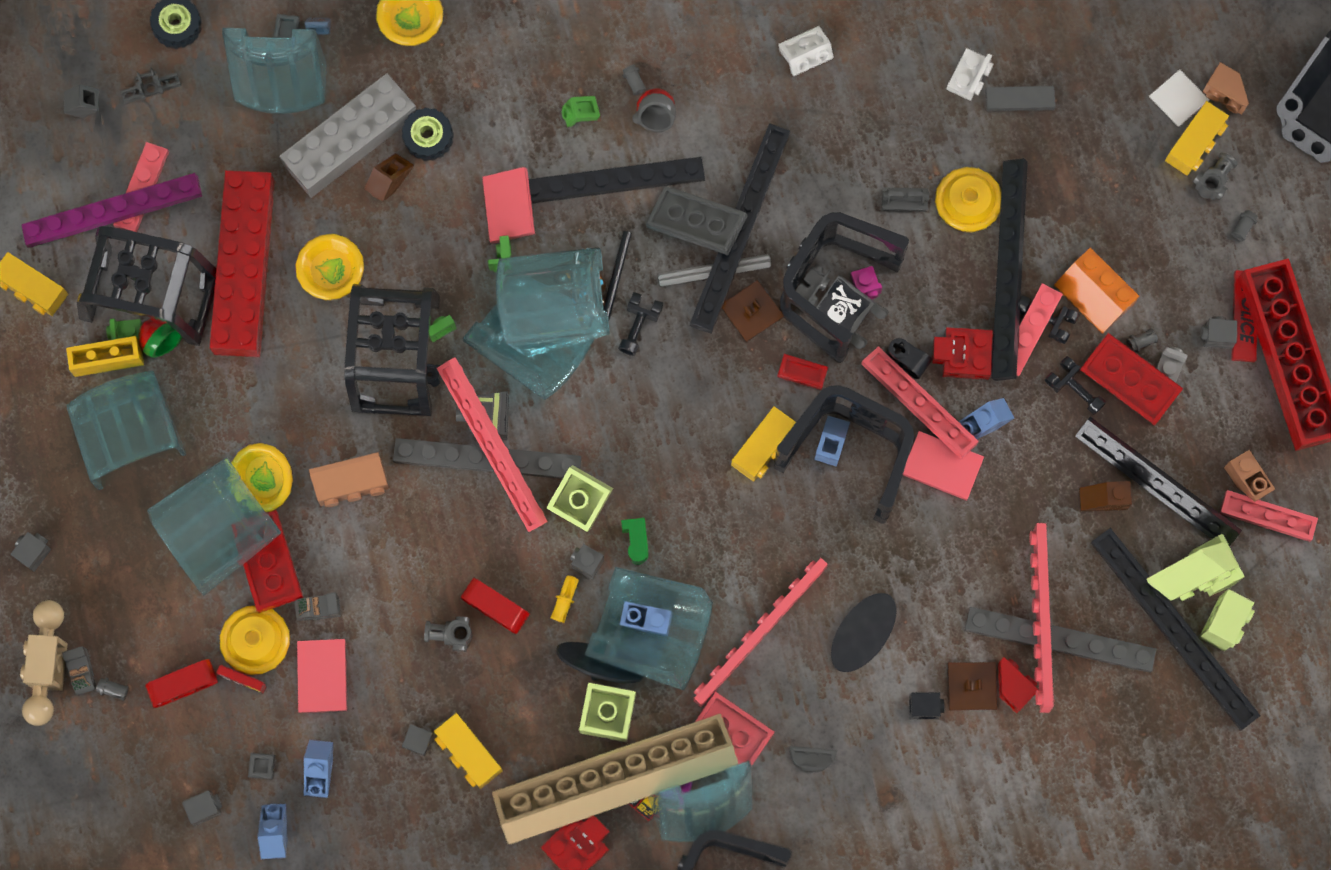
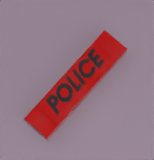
M1235 270L1233 320H1237V343L1232 348L1231 361L1255 362L1257 332L1239 280V276L1243 271Z

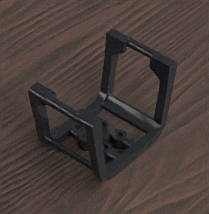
M831 212L822 216L808 237H805L801 242L797 255L793 256L787 265V271L783 279V293L780 298V310L784 318L837 363H842L848 354V345L853 333L826 316L795 290L819 251L827 245H836L898 273L905 258L909 239L906 236L841 212ZM840 224L883 242L890 251L896 254L893 255L837 234L838 225ZM791 303L837 341L830 340L792 311Z
M98 227L95 235L96 248L83 293L78 295L76 302L79 319L92 323L97 306L150 317L168 323L188 344L200 346L215 292L216 268L196 248L185 243L115 227ZM109 239L125 241L126 245L125 249L118 253L119 266L117 272L111 277L112 284L114 285L111 297L98 295L96 291L102 270L107 271L113 251ZM136 244L149 247L147 255L143 256L140 261L142 269L134 265L135 258L133 252ZM158 249L177 253L162 309L143 304L145 296L152 289L150 282L153 272L158 268L156 261ZM191 261L201 272L199 288L205 293L197 321L191 319L187 324L175 313L188 265ZM128 277L135 281L134 286L137 293L134 302L120 299L122 291L129 285Z
M363 284L352 285L345 353V385L352 412L431 416L432 403L427 384L431 309H439L440 295L434 288L424 287L423 291L366 288ZM384 302L415 303L416 308H421L420 318H408L402 312L396 313L394 316L383 315L379 311L372 312L370 316L359 315L360 304L384 306ZM359 324L371 325L374 329L382 328L381 334L383 338L377 334H373L369 338H358ZM394 327L401 331L408 327H419L418 341H407L400 335L395 336ZM357 347L369 348L372 352L394 350L396 353H403L406 350H418L416 369L355 366ZM357 380L416 383L418 398L409 399L408 406L376 404L375 398L360 394Z
M840 385L828 386L819 392L777 446L774 468L784 474L800 446L820 419L826 414H837L889 440L897 448L898 455L889 482L873 520L884 524L892 511L913 443V428L910 422L901 414L847 387ZM837 397L851 402V407L848 408L845 405L836 403ZM887 421L898 426L901 429L900 434L886 427Z
M715 829L706 831L696 838L688 855L683 854L677 870H694L700 854L704 849L712 846L747 855L785 869L792 851L789 848Z

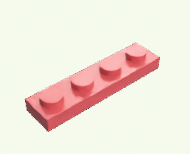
M146 142L126 193L157 183L169 153L168 149ZM144 214L115 222L113 225L116 228L137 232Z
M1043 283L1019 326L1017 376H1020L1063 295Z
M1229 490L1225 492L1220 509V514L1309 542L1313 539L1318 521L1316 517L1261 500L1254 502L1248 496Z

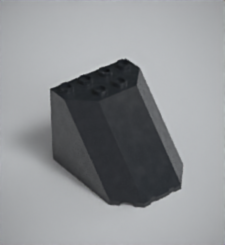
M1331 30L1324 37L1276 107L1282 124L1283 138L1293 142L1295 146L1312 155L1320 163L1331 161Z

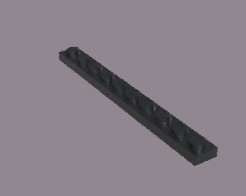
M769 123L735 208L746 212L747 218L729 254L726 255L718 252L691 319L690 327L712 334L790 136V130Z
M1024 158L1003 161L991 378L995 381L1017 378L1028 161Z
M1109 528L1091 542L1093 547L1238 729L1242 731L1261 715L1166 596L1148 583L1147 578L1150 576L1114 531Z

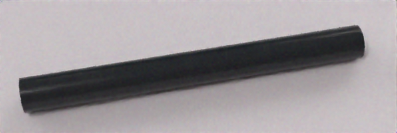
M623 231L605 299L606 304L601 314V318L605 320H610L632 236V233L629 231Z

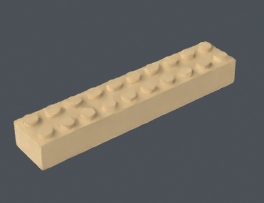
M718 714L492 792L507 842L512 844L724 771L739 764L722 716Z

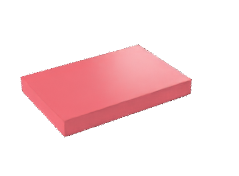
M521 167L482 177L490 242L492 244L499 243V236H509V239L512 240L535 234L527 168Z
M919 431L907 459L903 476L967 501L984 456L970 451L960 459L940 439Z
M346 640L297 641L298 712L347 711Z
M715 692L695 722L721 714L733 744L738 766L748 772L775 732Z

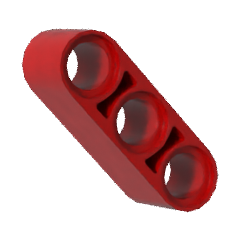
M476 578L471 580L460 596L464 602L516 635L530 616L526 610Z
M206 659L147 683L145 687L153 708H158L217 684L218 679L210 659Z

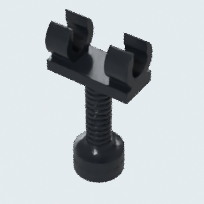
M633 292L627 311L637 316L628 338L622 339L618 347L621 352L630 356H635L639 346L636 344V339L645 318L657 322L663 308V302L657 300L654 301L651 311L639 307L642 294Z
M1025 295L1021 296V315L1026 313L1031 305V298ZM1066 306L1062 308L1059 316L1055 317L1052 314L1048 323H1052L1053 328L1048 337L1065 344L1070 334L1062 329H1058L1062 319L1075 324L1080 314L1068 309Z
M1066 356L1060 365L1069 373L1061 381L1057 375L1050 372L1045 382L1057 393L1065 385H1069L1084 401L1088 402L1087 410L1095 415L1106 404V401L1100 395L1094 397L1091 393L1089 394L1081 384L1077 383L1073 377L1079 372L1081 367L1070 357Z

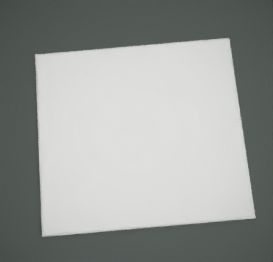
M1181 70L1177 71L1149 96L1178 127L1200 109L1206 101H1209Z

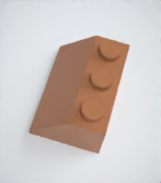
M378 452L309 469L317 500L321 506L325 505L326 508L337 506L339 501L348 500V502L358 501L362 499L361 496L371 494V496L382 495L385 493L384 490L389 489L384 464Z

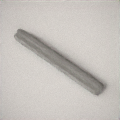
M765 254L742 258L736 273L769 268L771 266L770 256ZM713 264L659 273L660 286H668L707 279Z

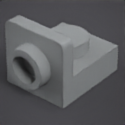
M1166 347L1161 354L1156 368L1174 382H1177L1188 355L1184 354L1177 347Z

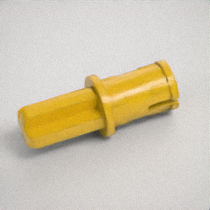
M570 575L566 576L560 595H556L557 601L550 617L551 619L565 623L571 603H574L572 598L579 581L578 578Z

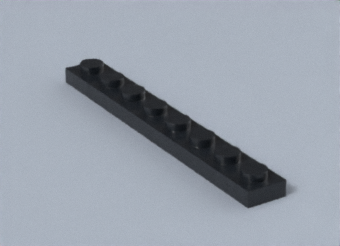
M701 156L529 179L531 204L700 182L705 181Z
M1092 417L1088 418L1075 437L1211 539L1223 534L1230 547L1242 530Z

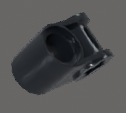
M896 338L891 341L886 350V354L910 377L917 380L920 379L932 361L927 353L917 349L902 338ZM897 348H900V349H901V352L898 353V354H895L894 351H895Z

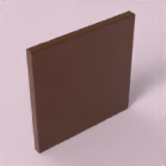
M758 280L725 301L722 306V310L746 342L784 317Z
M995 662L948 663L949 710H997Z

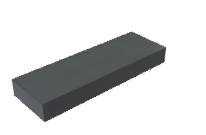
M1054 86L986 87L985 90L987 111L1055 110Z

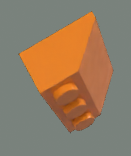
M1091 248L1078 258L1054 284V287L1102 334L1123 316L1140 297Z

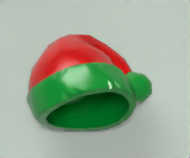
M154 318L144 321L138 332L141 349L146 355L155 358L172 351L182 338L168 323Z

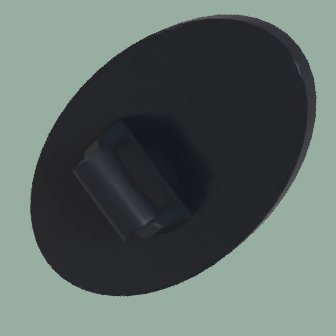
M886 593L873 594L859 602L847 614L835 634L831 648V660L837 670L841 672L855 671L871 661L882 649L893 630L896 620L897 609L893 597Z
M564 642L556 648V655L568 666L590 675L594 681L603 679L618 683L640 682L645 675L643 668L632 659L601 646L582 642Z

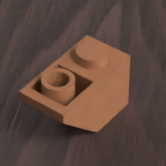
M1220 63L1205 86L1203 93L1210 100L1219 101L1224 104L1229 111L1242 115L1249 103L1241 75Z
M1250 450L1234 458L1224 467L1236 487L1254 502L1275 490Z

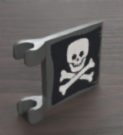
M838 275L816 307L826 316L852 332L853 336L850 342L858 349L864 348L868 343L864 337L855 333L868 313L871 311L878 319L886 318L889 313L886 308L873 301L840 275Z

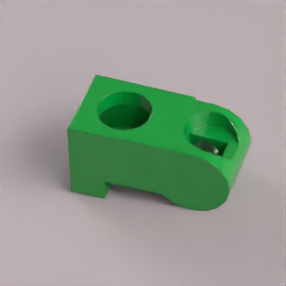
M645 518L621 520L622 533H629L630 538L628 558L633 564L641 565L648 559Z

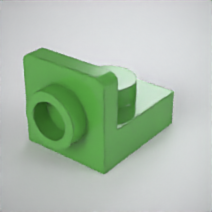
M595 96L571 97L562 106V116L566 121L567 127H572L576 122L596 121L600 118Z
M499 236L500 244H496L497 258L501 259L488 260L490 271L494 270L495 273H503L507 269H513L509 236Z
M450 315L447 317L441 316L433 322L429 331V338L432 342L437 341L456 329Z
M115 318L110 319V326L106 328L108 340L132 336L138 338L142 321L140 319L116 321Z

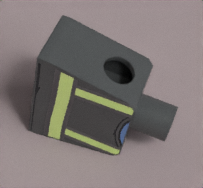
M508 391L477 395L481 404L485 407L491 422L496 427L500 438L507 440ZM456 408V422H466L460 409Z

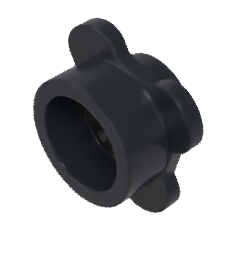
M427 363V384L437 387L440 384V373L437 370L440 365Z

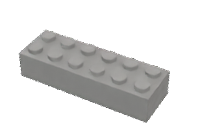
M386 73L279 157L283 166L312 198L404 127V121L408 119L411 113L416 112V106Z

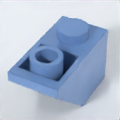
M1002 398L987 402L958 422L976 439H979L1001 428L1013 420L1014 416L1005 399Z
M831 416L827 417L814 460L837 467L850 422Z
M625 601L620 625L668 637L673 613L670 610Z
M309 740L304 756L305 796L328 798L333 764V742Z
M286 804L261 806L258 830L261 859L286 857Z

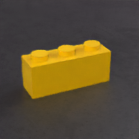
M1206 101L1172 148L1165 161L1187 176L1191 170L1196 172L1204 161L1201 159V156L1204 152L1209 154L1215 146L1216 142L1213 139L1216 135L1221 137L1227 129L1228 124L1225 122L1229 115Z
M9 252L0 261V288L5 291L9 288L15 292L14 296L23 303L28 300L34 304L32 307L34 310L42 315L48 313L53 317L69 295L67 291Z
M136 336L66 348L69 370L75 377L144 365L142 349Z
M773 406L732 459L731 466L753 482L757 477L761 479L769 469L766 465L771 459H775L777 446L796 422Z
M457 713L434 731L437 735L434 740L442 750L447 748L451 752L452 756L449 759L457 769L461 766L467 772L464 777L472 787L477 785L482 789L503 771Z

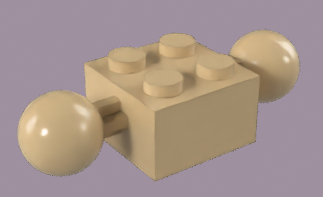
M52 600L42 601L35 607L33 620L40 628L39 635H28V641H25L23 647L26 662L21 667V679H24L23 683L33 688V693L23 704L22 714L24 719L34 726L46 724L53 716L54 708L52 702L47 698V690H63L66 662H64L62 652L67 651L68 644L58 636H54V630L62 624L64 611L57 602Z

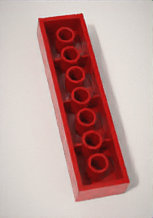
M225 170L210 349L214 355L260 357L275 186L274 178L270 172Z
M1289 258L1246 269L1239 276V280L1295 451L1331 442V384Z

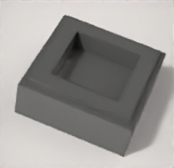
M410 724L402 748L425 756L433 732Z
M250 753L248 777L273 780L275 755Z

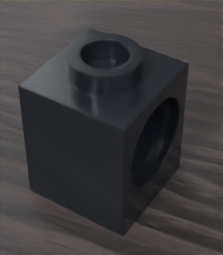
M911 692L909 695L910 719H939L941 713H944L945 703L944 699H940V692Z

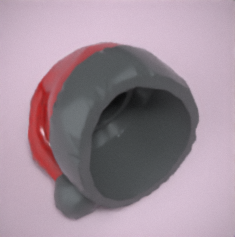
M655 88L646 91L637 102V112L632 116L633 122L641 124L645 129L654 132L669 130L674 124L676 116L674 99L664 89Z

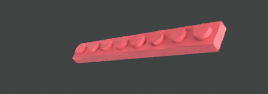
M456 357L448 360L439 366L437 370L528 532L547 523L548 521L542 509L537 504L531 489L527 486L519 468L509 454L508 448L504 445L496 427L486 413L485 407L481 404L473 386L468 381L462 366L458 363Z
M1037 523L1034 530L1030 531V545H1034V553H1031L1030 564L1035 569V576H1032L1031 588L1035 590L1036 598L1032 600V612L1036 613V621L1033 622V635L1037 636V644L1034 645V658L1038 659V667H1035V681L1039 682V690H1036L1035 699L1036 705H1040V713H1050L1054 705L1046 523Z
M822 558L817 562L813 560L805 568L804 571L807 574L801 580L796 578L789 586L791 591L786 597L781 595L773 604L775 609L770 615L766 612L758 620L757 623L760 626L754 632L749 630L741 640L744 642L739 649L734 647L725 657L728 661L723 667L718 665L710 674L712 679L707 684H700L694 691L696 695L694 702L700 707L705 704L824 572L828 564Z

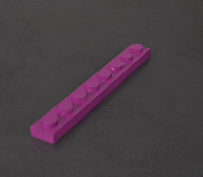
M196 173L21 224L25 245L31 248L202 197L198 175Z

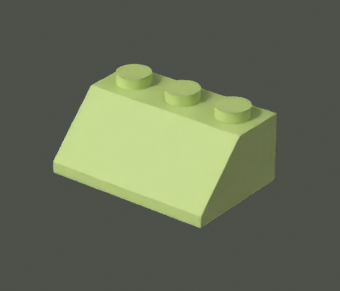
M1222 542L1189 555L1147 578V581L1171 601L1178 598L1184 601L1195 595L1193 591L1198 588L1201 592L1213 586V580L1217 579L1220 582L1232 576L1230 571L1238 568L1226 543Z

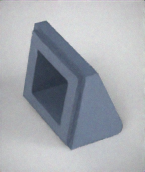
M308 18L305 21L308 34H330V18Z

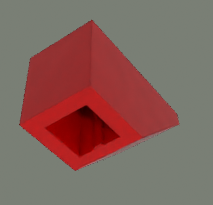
M1003 657L998 663L999 697L1013 711L1018 713L1036 694V690L1039 689L1036 687L1037 683L1029 675L1024 676L1018 671L1020 667L1012 659L1009 658L1007 660Z

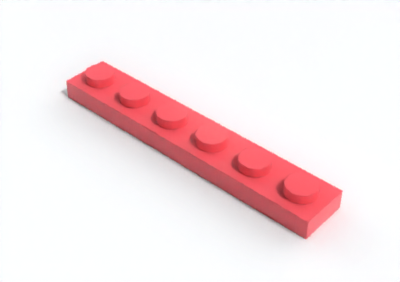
M879 346L862 361L861 365L960 459L978 444L979 441Z

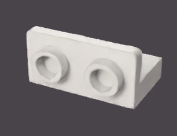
M819 26L778 44L780 52L789 63L793 76L833 58L831 43Z
M966 48L947 86V90L970 101L974 94L979 95L984 85L981 80L984 75H989L993 67V63L990 62L992 55L988 53L987 57Z

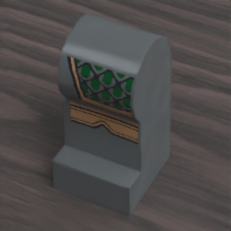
M336 592L294 601L297 621L341 617L339 595Z
M81 646L62 652L76 695L96 690L94 672L88 650Z

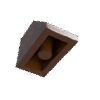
M395 153L373 168L364 189L371 193L374 198L384 201L396 192L414 165Z
M1130 481L1104 482L1079 488L1081 512L1128 510L1132 505Z

